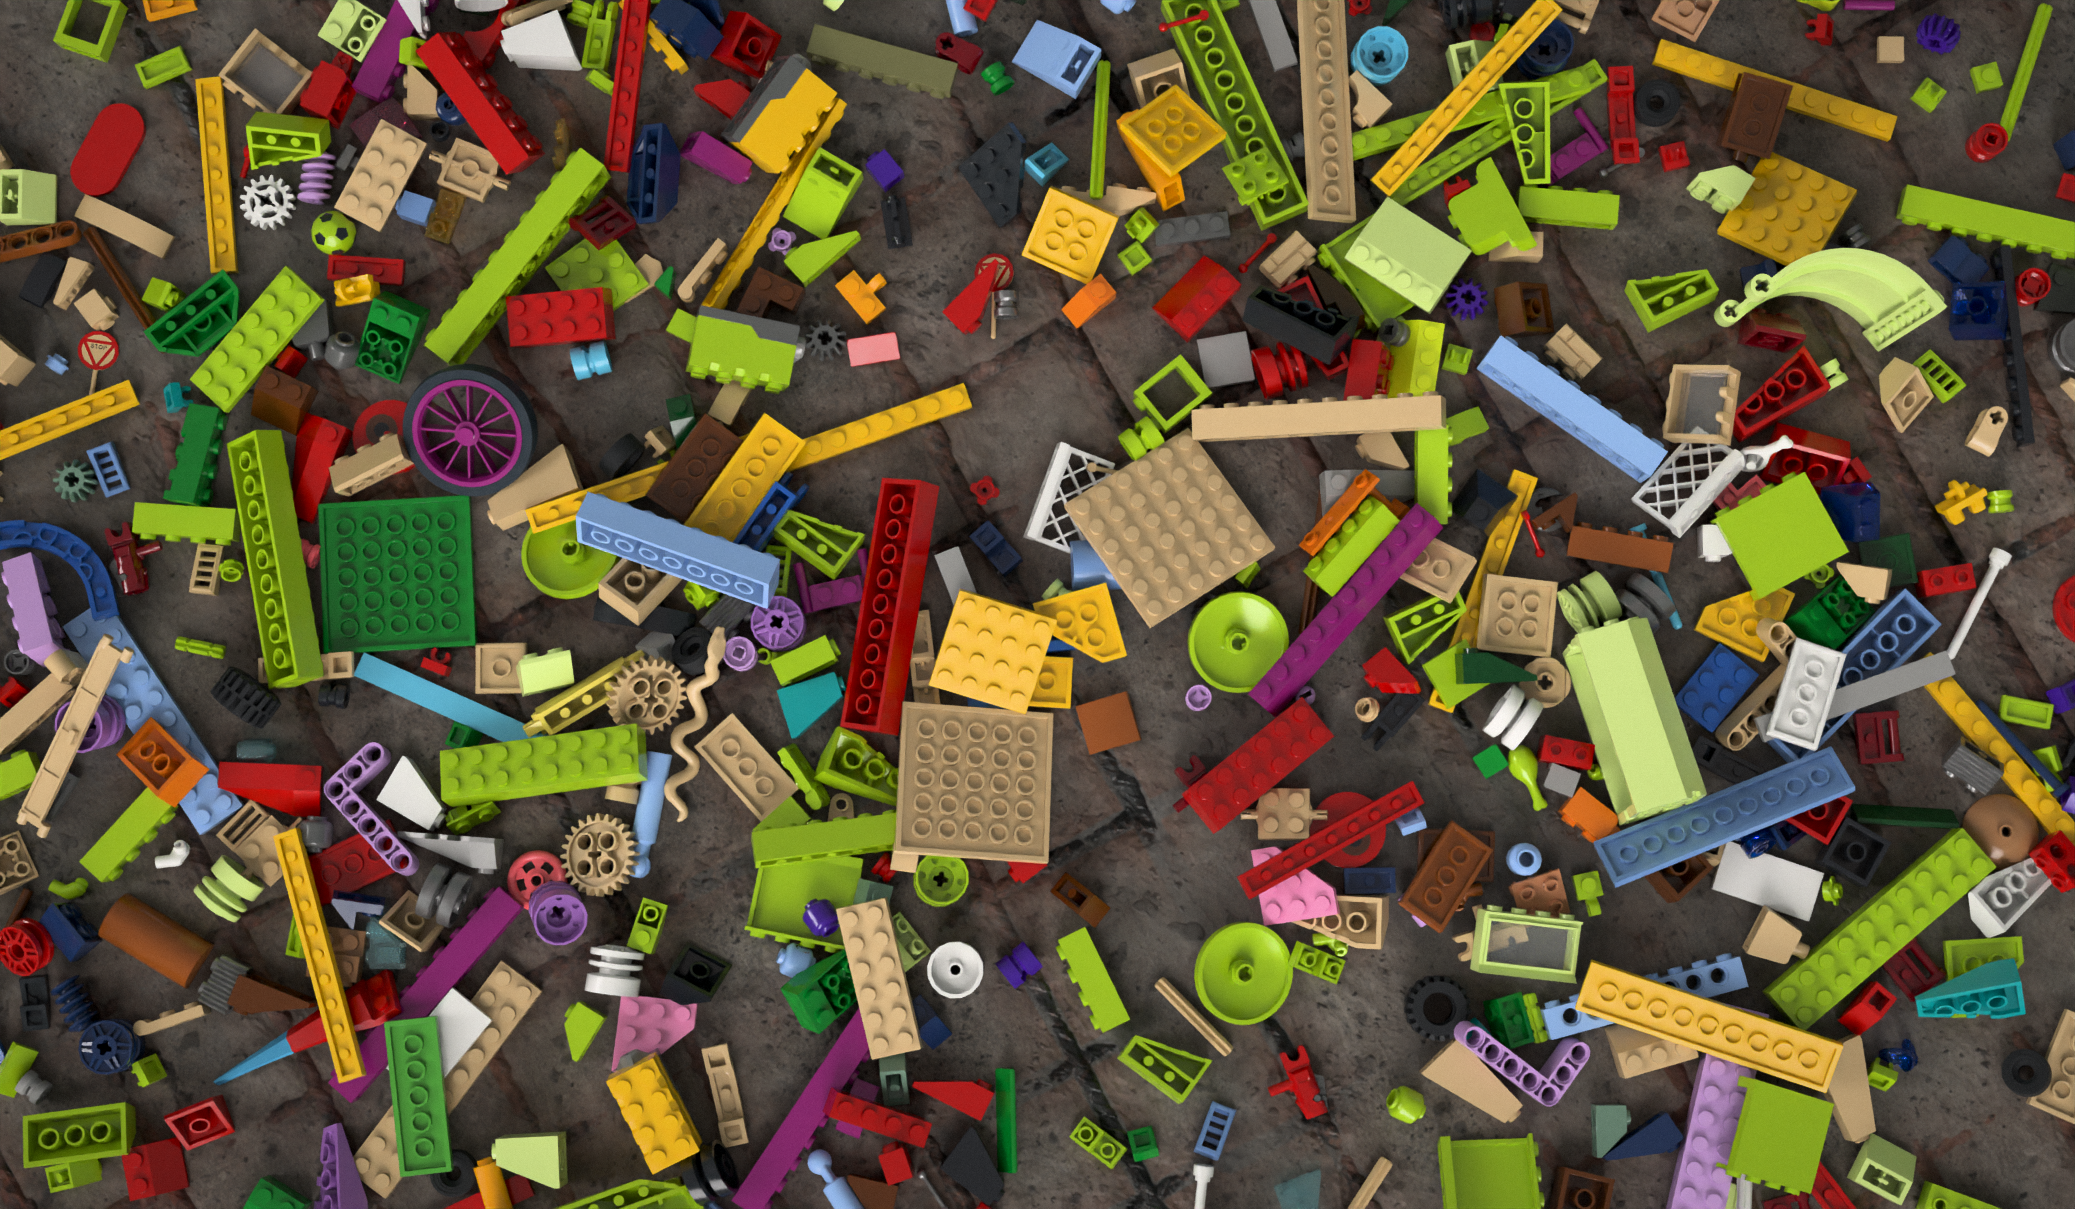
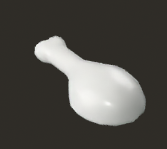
M1783 435L1779 440L1766 446L1743 448L1739 452L1744 455L1746 466L1741 471L1756 472L1762 470L1768 464L1773 453L1791 448L1793 441L1787 435Z

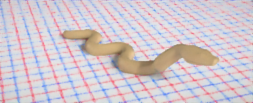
M721 626L715 628L707 646L708 658L704 664L705 674L691 680L686 688L689 702L695 711V717L676 726L671 734L670 743L673 750L687 762V767L668 778L664 785L666 798L679 811L677 822L686 819L689 812L686 803L676 793V788L693 779L698 774L700 768L698 756L684 744L683 738L687 734L702 728L707 722L708 710L701 690L711 686L720 676L718 664L724 657L726 649L725 628Z

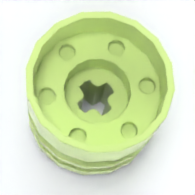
M1597 571L1580 579L1582 591L1576 585L1571 584L1568 586V591L1562 589L1557 592L1562 612L1568 623L1577 633H1579L1580 629L1588 626H1594V629L1599 628L1597 617L1604 623L1622 616V609L1615 593L1605 578Z
M221 855L211 867V871L217 877V880L204 876L202 878L204 885L197 884L194 888V893L212 912L231 922H237L241 918L238 911L246 912L247 906L241 898L255 901L265 887L255 875L249 880L245 878L247 875L244 877L240 875L246 868L230 857Z

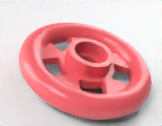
M542 850L526 852L519 856L509 869L507 876L508 891L524 906V909L528 910L531 893L540 885L550 880L568 883V878H565L567 871L561 867L563 865L561 860L552 853ZM532 861L535 868L526 873L522 867ZM545 862L554 868L550 874L541 868ZM535 876L541 878V883L538 886L533 884ZM524 879L527 889L520 891L517 880Z

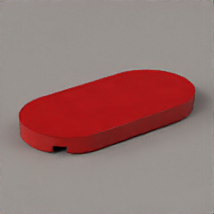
M116 103L107 106L98 114L70 169L72 182L84 194L91 197H102V195L115 191L121 183L146 136V125L143 117L134 107L128 104Z

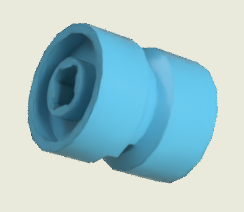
M604 340L591 343L589 348L579 346L570 349V357L578 381L592 377L594 372L598 375L613 372L610 355Z

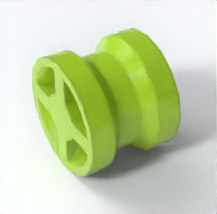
M573 0L571 4L572 11L567 15V21L576 26L588 28L589 17L591 18L594 6L580 0Z
M2012 490L1987 493V499L1990 500L1988 513L2014 511V505L2011 504Z

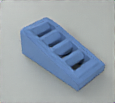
M113 441L86 451L106 498L131 489ZM109 452L110 456L99 460V454ZM113 461V466L102 469L101 464ZM114 470L117 471L118 475L105 478L104 474ZM121 480L122 484L109 488L108 483Z
M1212 1101L1193 1152L1218 1161L1236 1110ZM1214 1111L1227 1116V1121L1213 1116ZM1210 1121L1224 1126V1129L1220 1130L1210 1126ZM1206 1132L1220 1136V1140L1206 1136ZM1203 1141L1216 1146V1151L1202 1146Z

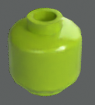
M1399 1086L1397 1089L1391 1090L1386 1100L1389 1114L1408 1124L1421 1119L1426 1111L1423 1095L1407 1086Z

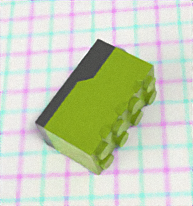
M700 305L696 314L685 372H690L691 377L705 379L707 375L716 377V382L730 384L732 380L741 382L740 386L747 389H755L757 385L765 387V392L779 394L780 391L784 392L789 386L793 363L803 357L806 340L804 337L798 336L800 330L798 325Z

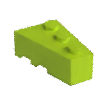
M1704 269L1676 273L1673 276L1651 277V279L1638 281L1636 279L1628 280L1624 291L1649 333L1715 301L1719 289L1709 271Z

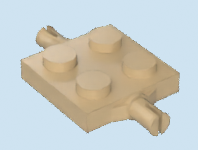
M456 137L451 150L446 155L434 149L431 151L432 155H429L430 160L442 164V171L437 180V184L482 203H485L488 193L494 185L506 191L509 190L508 186L511 185V181L498 176L500 165L489 150Z
M1271 788L1259 798L1256 809H1245L1241 812V820L1256 819L1258 824V840L1302 841L1310 837L1312 820H1328V810L1312 809L1310 789Z
M271 815L234 850L247 867L240 875L243 877L247 875L245 877L247 880L255 875L262 878L270 887L283 876L273 836L296 828L303 819L299 816L288 827L281 824Z

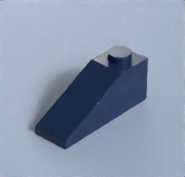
M1661 1110L1618 1140L1602 1159L1608 1161L1659 1154L1666 1151L1671 1153L1680 1147L1681 1144L1679 1142L1684 1137L1668 1113Z

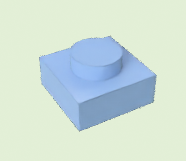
M1419 807L1395 819L1403 836L1427 828L1426 821Z

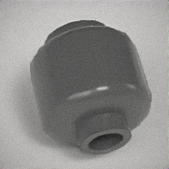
M345 331L331 335L327 341L324 353L325 360L336 369L341 370L353 367L356 364L360 351L359 341L354 335Z
M307 816V820H303L300 823L302 840L307 847V852L322 853L323 848H328L332 845L334 825L328 821V817Z

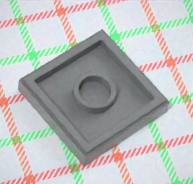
M1246 331L1197 339L1203 380L1209 389L1255 381Z

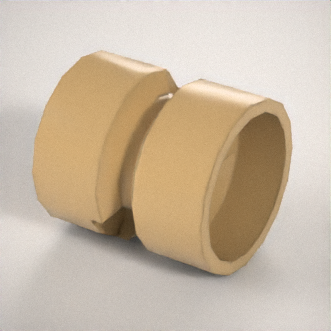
M642 781L607 786L605 799L637 804L640 790L636 787Z

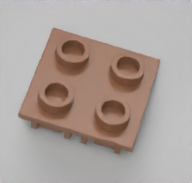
M1559 868L1548 870V872L1540 875L1536 874L1534 877H1527V879L1519 882H1513L1509 886V891L1514 896L1516 907L1526 909V914L1535 915V910L1551 912L1550 917H1559V913H1570ZM1524 924L1525 928L1533 926Z

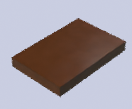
M1425 828L1418 831L1417 872L1444 829ZM1466 830L1493 849L1474 881L1494 882L1495 831Z

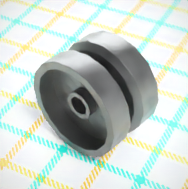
M2075 319L2055 330L2048 343L2050 361L2057 370L2069 376H2075Z
M1634 573L1625 582L1627 590L1619 589L1615 593L1622 609V617L1625 620L1636 616L1647 618L1654 634L1660 628L1659 619L1668 620L1676 611V608L1669 597L1656 584L1645 576Z
M437 863L424 882L416 903L415 914L426 919H430L436 914V922L438 924L451 928L466 903L473 877L463 872H457L452 877L451 867Z

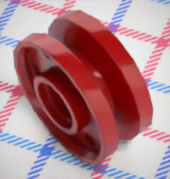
M21 918L0 931V960L12 973L20 976H29L52 961L54 944L51 935L38 921L31 918Z

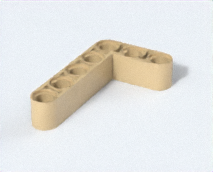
M1767 617L1760 620L1757 624L1756 632L1758 637L1781 664L1717 728L1715 732L1717 742L1732 750H1741L1759 733L1754 718L1773 712L1790 654L1797 638L1785 623ZM1751 715V719L1747 723L1748 717ZM1733 733V738L1729 741V738Z
M59 649L46 658L43 664L51 671V674L0 718V755L11 751L75 694L88 667V663L79 653Z

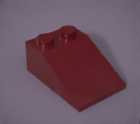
M1753 308L1742 317L1737 344L1788 353L1805 341L1807 334L1799 321L1791 319L1789 314L1776 313V315L1766 314L1764 309Z

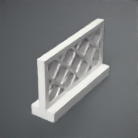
M1698 426L1691 432V434H1709ZM1681 443L1631 500L1670 528L1674 535L1681 538L1746 466L1744 455L1737 449L1732 450L1723 444H1712L1714 445L1710 447V444H1707L1705 448L1693 449L1692 443ZM1722 451L1727 454L1723 461L1712 463L1711 452ZM1708 453V463L1694 465L1693 455ZM1690 455V466L1676 467V460L1679 457ZM1709 469V476L1705 480L1695 481L1694 471ZM1691 471V482L1677 483V473ZM1673 474L1674 484L1659 486V479L1663 475ZM1692 487L1693 494L1689 498L1679 499L1678 489ZM1674 490L1675 500L1661 502L1660 491ZM1656 492L1657 502L1646 504L1641 500L1646 493ZM1676 506V513L1670 519H1667L1662 515L1661 507Z
M1064 442L1057 443L1023 537L1070 554V547H1068L1064 537L1077 532L1080 540L1087 539L1082 535L1080 529L1068 513L1055 518L1051 510L1053 503L1062 500L1065 505L1067 503L1066 497L1077 492L1080 495L1082 493L1081 490L1092 485L1094 486L1111 476V474L1105 473L1103 478L1096 481L1093 473L1088 472L1092 483L1080 488L1074 474L1086 469L1088 464L1086 459L1093 461L1095 464L1106 466L1109 469H1114L1115 463L1073 448ZM1071 453L1080 456L1085 467L1072 472L1068 463ZM1067 468L1069 474L1063 476ZM1070 476L1076 490L1064 495L1060 484L1063 479ZM1057 492H1058L1059 495H1060V497L1057 498V499H1055V497H1056V495H1057ZM1050 515L1052 521L1046 523ZM1069 516L1075 530L1063 535L1057 521ZM1053 523L1059 537L1053 540L1041 537L1044 528ZM1061 539L1063 545L1056 543V541Z

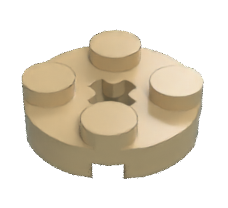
M1542 657L1525 665L1524 670L1537 675L1538 680H1542V676H1547V680L1552 683L1551 686H1547L1546 690H1543L1542 686L1538 685V681L1519 682V688L1525 691V701L1535 698L1544 704L1543 708H1551L1562 702L1569 694L1571 688L1570 674L1556 659Z

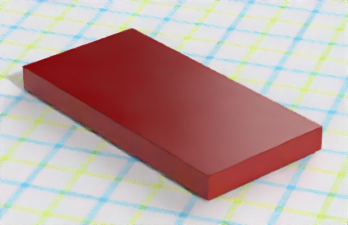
M391 819L386 820V824L397 834ZM376 825L367 829L368 833L374 831ZM360 833L322 850V853H315L308 857L321 907L332 902L334 890L353 893L396 873ZM392 839L385 841L383 846L385 851L392 847ZM404 857L401 860V869H404L408 866V857Z

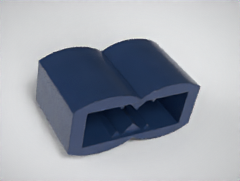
M1953 235L1948 237L1928 259V262L1938 272L1944 275L1963 293L1970 291L1990 269L1986 264L1987 260L1981 254L1971 252L1968 248V243L1963 238Z

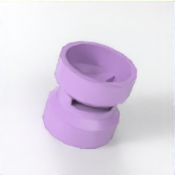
M1203 685L1191 687L1185 696L1186 705L1193 711L1204 710L1211 702V692Z

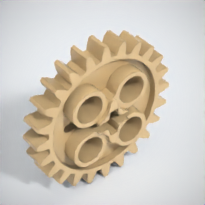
M650 655L648 661L640 656L638 664L630 660L631 667L629 669L621 666L624 673L622 675L614 674L618 680L617 682H609L613 691L606 692V695L610 698L606 705L610 708L608 713L613 717L612 720L617 725L637 723L645 732L647 729L653 735L655 727L663 731V723L666 722L672 725L670 718L672 716L678 718L679 715L676 710L684 709L680 701L687 699V696L683 693L687 688L683 683L686 679L671 661L668 660L666 662L661 656L656 660L653 655ZM640 681V683L634 687L635 683Z
M597 813L596 817L587 815V821L578 820L580 828L571 827L574 833L573 836L565 835L569 844L561 846L567 850V853L560 855V858L567 859V862L561 867L569 869L565 878H573L570 885L579 886V892H586V895L590 896L596 894V896L604 897V894L613 895V889L622 890L621 883H630L626 877L627 875H635L631 867L639 865L637 861L633 860L635 856L640 855V852L634 851V847L639 842L631 841L635 836V832L628 831L630 825L622 824L621 818H614V815L609 814L604 816V814ZM613 836V838H614V843H613V845L610 847L609 842H610L611 837ZM590 838L591 844L587 848V840ZM613 862L614 868L610 873L609 866ZM590 863L591 869L590 872L587 873L586 868L587 865Z

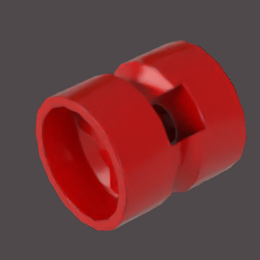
M1986 123L1968 137L1965 144L1966 153L1975 162H1988L2005 149L2008 144V134L2001 125Z
M2029 268L2014 277L2018 306H2029L2045 297L2050 291V277L2042 269Z

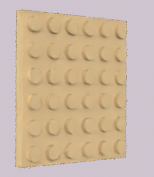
M1189 428L1064 505L1070 517L1149 628L1160 623L1275 549L1273 543L1198 441L1192 440V432Z
M903 701L894 853L1047 864L1049 862L1053 713L1026 711V714L1005 709Z

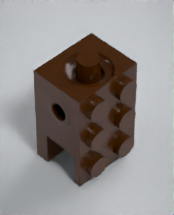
M1743 72V74L1738 73L1715 146L1734 151L1732 159L1744 163L1747 162L1748 156L1770 159L1793 86L1747 72Z

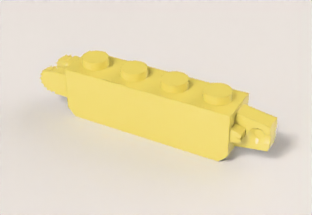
M639 650L626 658L622 656L535 708L536 712L531 715L533 720L523 725V730L528 737L540 731L543 735L546 733L553 735L610 700L606 692L613 691L609 682H617L618 680L614 674L622 675L624 672L621 666L629 669L630 660L637 662L640 656L643 657L645 654L642 650Z

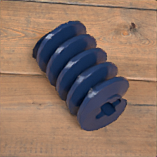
M80 975L73 976L59 983L51 991L52 996L60 995L55 1000L56 1005L65 1004L59 1010L60 1014L69 1013L64 1019L65 1023H73L68 1028L69 1032H81L93 1023L102 1021L101 1019H92L98 1013L97 1010H88L93 1001L84 1002L89 993L79 992L84 983L75 984Z

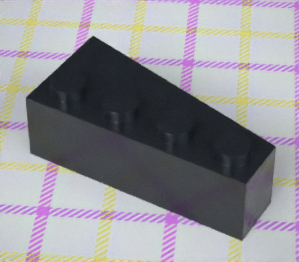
M1260 285L1247 298L1242 321L1330 365L1352 342L1359 317L1352 314L1349 318L1338 315L1339 310L1329 307L1328 311L1314 307V302L1308 300L1295 301L1292 300V296Z

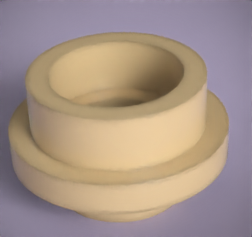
M1372 697L1362 698L1355 706V713L1361 721L1371 722L1378 716L1379 703Z

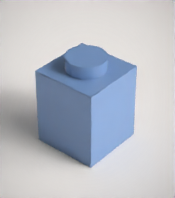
M405 190L403 197L400 196L396 203L397 215L403 220L430 228L438 204L433 199Z

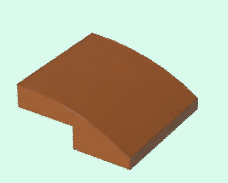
M1128 691L1075 706L1090 755L1142 740Z

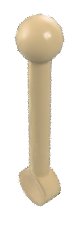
M1094 462L1088 463L1086 466L1088 472L1099 471L1114 474L1119 471L1097 466Z

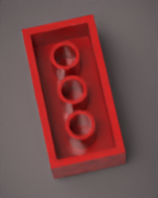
M596 287L506 296L510 347L530 348L616 339L612 289Z

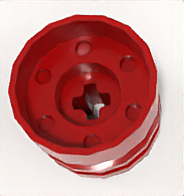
M1281 341L1276 343L1277 354L1273 355L1267 345L1251 350L1254 371L1266 400L1283 396L1284 383H1286L1292 393L1296 392V382L1301 390L1308 388V372L1302 352L1287 343L1285 349Z

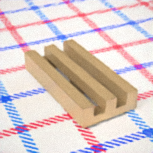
M249 800L216 836L234 852L271 814L266 812L257 802ZM254 807L256 810L227 838L225 835ZM259 814H261L262 816L259 818V820L235 844H233L232 842L252 823V821Z

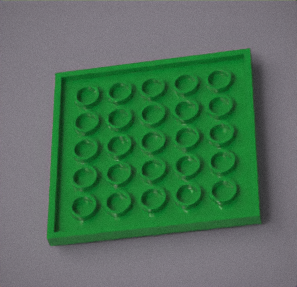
M460 495L318 504L324 654L349 651L367 653L477 646L471 496Z

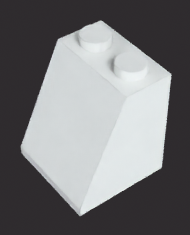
M558 10L501 31L504 39L500 40L504 53L508 56L510 62L515 61L518 68L573 71L582 69L567 27Z

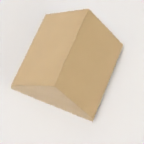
M408 890L380 919L379 924L418 951H429L445 926L436 922V914L430 919L416 915L415 908L418 896Z

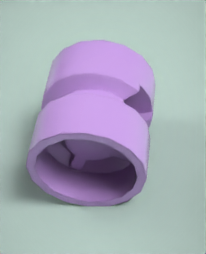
M733 637L726 642L723 659L727 665L736 671H748L758 661V649L745 637Z

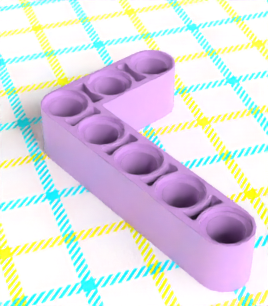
M371 742L365 745L325 783L324 793L394 871L405 876L413 875L419 868L417 856L359 794L391 761V753L386 747L379 743ZM377 750H380V758L376 761H373V753ZM361 767L362 774L354 779V771ZM342 785L343 792L339 796H335L336 787ZM355 803H359L360 808L358 812L351 814V807ZM371 821H375L376 827L374 831L368 833V824ZM392 839V847L385 851L383 847L385 841ZM404 857H408V866L404 869H401V860Z
M1462 1021L1454 1029V1037L1460 1044L1530 1097L1545 1106H1553L1561 1099L1590 1057V1049L1587 1044L1572 1036H1568L1561 1040L1538 1072L1473 1023ZM1472 1030L1471 1038L1466 1040L1467 1033ZM1492 1045L1490 1052L1485 1054L1486 1048ZM1577 1046L1576 1053L1572 1055L1573 1048ZM1510 1059L1509 1066L1504 1069L1505 1062ZM1562 1067L1561 1074L1557 1076L1558 1069ZM1529 1073L1528 1080L1523 1083L1524 1076ZM1548 1088L1546 1095L1542 1097L1543 1090Z

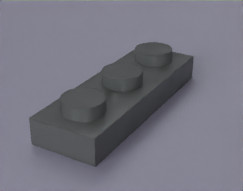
M1227 211L1156 220L1160 225L1154 231L1156 247L1230 238Z

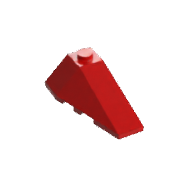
M306 413L296 437L292 491L297 517L314 524L319 513L318 504L323 503L332 483L329 467L335 465V460L343 457L353 431L309 413Z

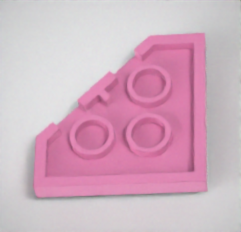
M1279 846L1251 850L1254 867L1284 850ZM1309 868L1259 894L1264 926L1340 914L1336 888L1323 881Z
M640 995L639 997L621 996L612 1070L617 1068L621 1056L634 1049L648 1053L658 1048L661 1054L667 1051L695 1028L698 1003L680 1005L665 998Z

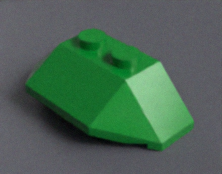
M222 269L143 332L159 352L199 357L225 337L237 324L240 289L226 271Z

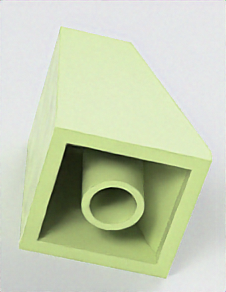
M566 1131L508 1134L495 1139V1143L492 1144V1159H496V1166L554 1189L561 1188L568 1183Z

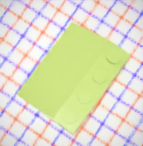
M1387 197L1344 258L1347 262L1428 314H1431L1472 250Z

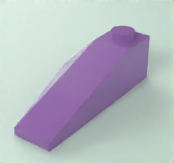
M336 1123L323 1128L320 1161L324 1165L321 1177H317V1186H321L319 1201H314V1209H368V1200L342 1123Z

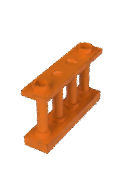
M1364 469L1316 526L1305 535L1299 546L1312 556L1317 552L1319 553L1333 533L1336 534L1342 528L1341 524L1350 514L1353 515L1358 510V505L1367 495H1371L1383 503L1400 521L1411 509L1396 498L1390 502L1375 488L1380 479Z

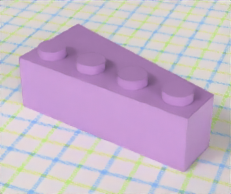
M30 552L2 562L4 572L1 575L9 590L7 601L14 611L12 622L20 637L17 640L18 647L23 654H26L44 668L46 666L43 663L49 655L56 650L65 649L61 639L66 638L63 628H60L59 623L54 618V615L58 613L56 605L52 598L46 594L51 592L42 562Z

